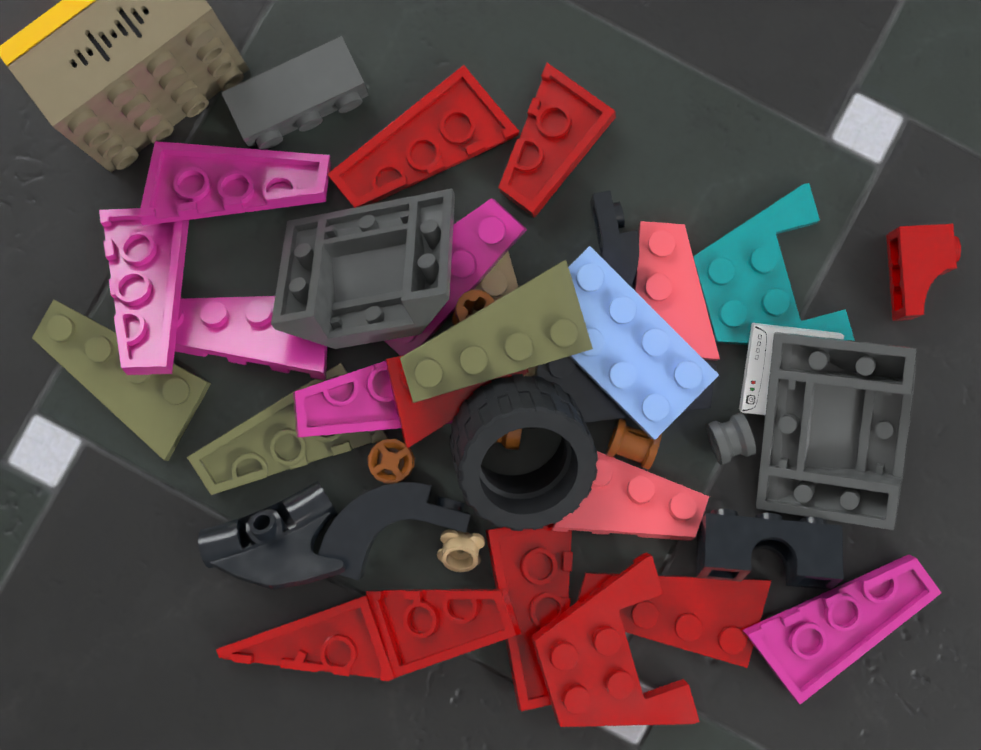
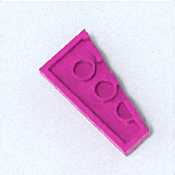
M908 554L742 631L798 704H802L939 596L941 591L918 559Z

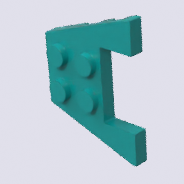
M809 183L801 185L693 256L716 343L748 345L752 323L837 332L844 335L843 340L855 341L846 309L803 321L798 313L776 234L810 226L820 221Z

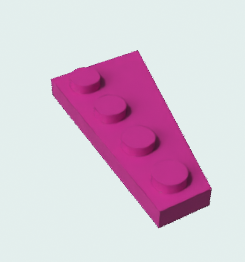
M155 141L139 219L142 226L326 202L329 182L327 174L331 169L330 155Z
M492 198L453 225L449 300L420 335L391 339L385 342L400 356L426 343L455 311L457 301L461 295L467 291L474 290L527 229Z
M140 208L99 210L100 222L104 227L106 241H103L105 257L109 261L111 279H109L110 293L114 298L116 310L114 322L121 368L127 375L172 374L189 220L142 226L139 219Z
M275 296L180 299L175 343L176 352L206 357L208 354L227 357L228 362L242 365H246L247 362L270 366L273 371L290 373V370L309 373L310 378L326 381L327 346L275 330L271 325Z
M385 361L293 392L296 434L298 438L401 428Z

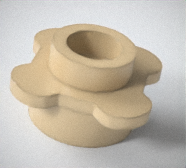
M452 529L441 533L440 540L443 542V547L438 550L437 557L446 568L454 572H467L480 564L481 556L479 555V549L485 545V539L482 535Z

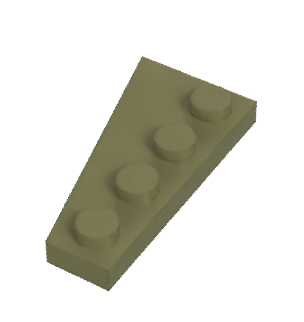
M567 261L560 262L402 356L400 360L413 403L593 349Z
M342 362L326 371V381L348 374ZM313 379L295 391L324 382L325 380ZM293 392L190 454L187 459L209 493L213 495L266 478L269 475L288 469H295L332 455L335 456L369 443L388 439V436L384 430L298 438L296 434Z

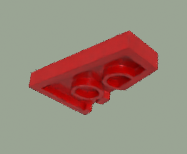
M547 62L541 75L542 81L536 97L532 99L528 109V117L520 138L516 140L498 187L501 194L533 218L536 217L616 118L615 110Z

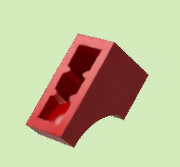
M954 224L899 226L886 234L893 321L912 320L924 315L926 295L933 281L938 275H943L957 268V262H959L961 257V243L959 238L954 236Z

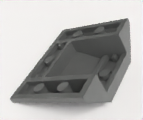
M453 189L287 221L271 321L273 328L333 349L420 335L450 297L455 193Z
M775 332L756 509L806 517H819L825 520L894 530L904 474L915 385L917 348Z

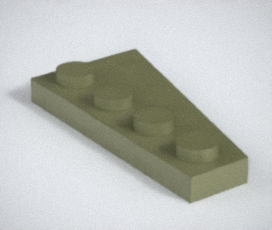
M54 299L32 337L35 342L164 461H169L211 385L208 381L174 363L172 374L127 375L121 368L116 332Z

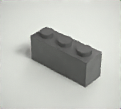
M342 36L221 92L243 140L250 149L259 148V150L275 147L283 141L282 136L297 129L303 132L317 127L322 123V117L337 110L339 113L351 111L361 105L363 98L369 96L365 83Z

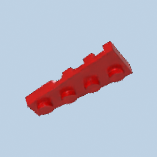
M463 65L327 175L353 208L370 205L518 137L519 130L465 65Z
M553 523L536 530L523 529L522 531H513L505 527L485 530L496 589L507 590L522 632L519 635L505 639L517 706L520 711L551 705L531 636L570 608L569 581L573 561V552H571L572 530H568V532L552 531Z
M585 572L576 602H583L599 590L604 581L620 573ZM673 575L658 576L663 595L619 610L626 633L748 668L754 645L742 630L761 621L771 580L743 579L741 582Z

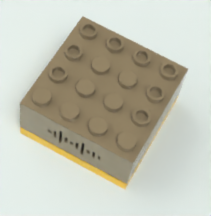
M61 0L0 45V58L8 66L9 70L52 127L110 172L130 166L137 160L138 152L150 143L155 144V141L161 142L173 132V126L185 117H194L201 113L208 106L209 99L221 90L225 91L238 85L244 78L243 74L250 70L206 0Z

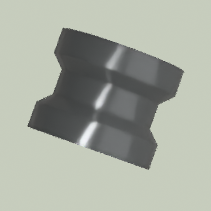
M742 412L731 415L727 422L713 421L706 424V431L712 451L720 465L730 463L734 456L740 454L745 457L756 454L754 437L749 423Z

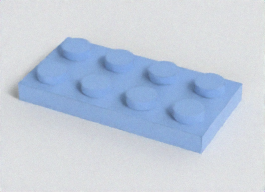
M589 246L568 268L593 349L569 357L651 439L656 440L719 374Z

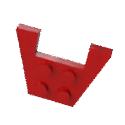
M648 552L639 555L633 560L634 564L619 575L611 576L601 584L599 590L583 602H576L531 636L554 715L560 727L676 725L700 722L690 686L684 679L644 693L640 686L619 610L663 595L653 556Z

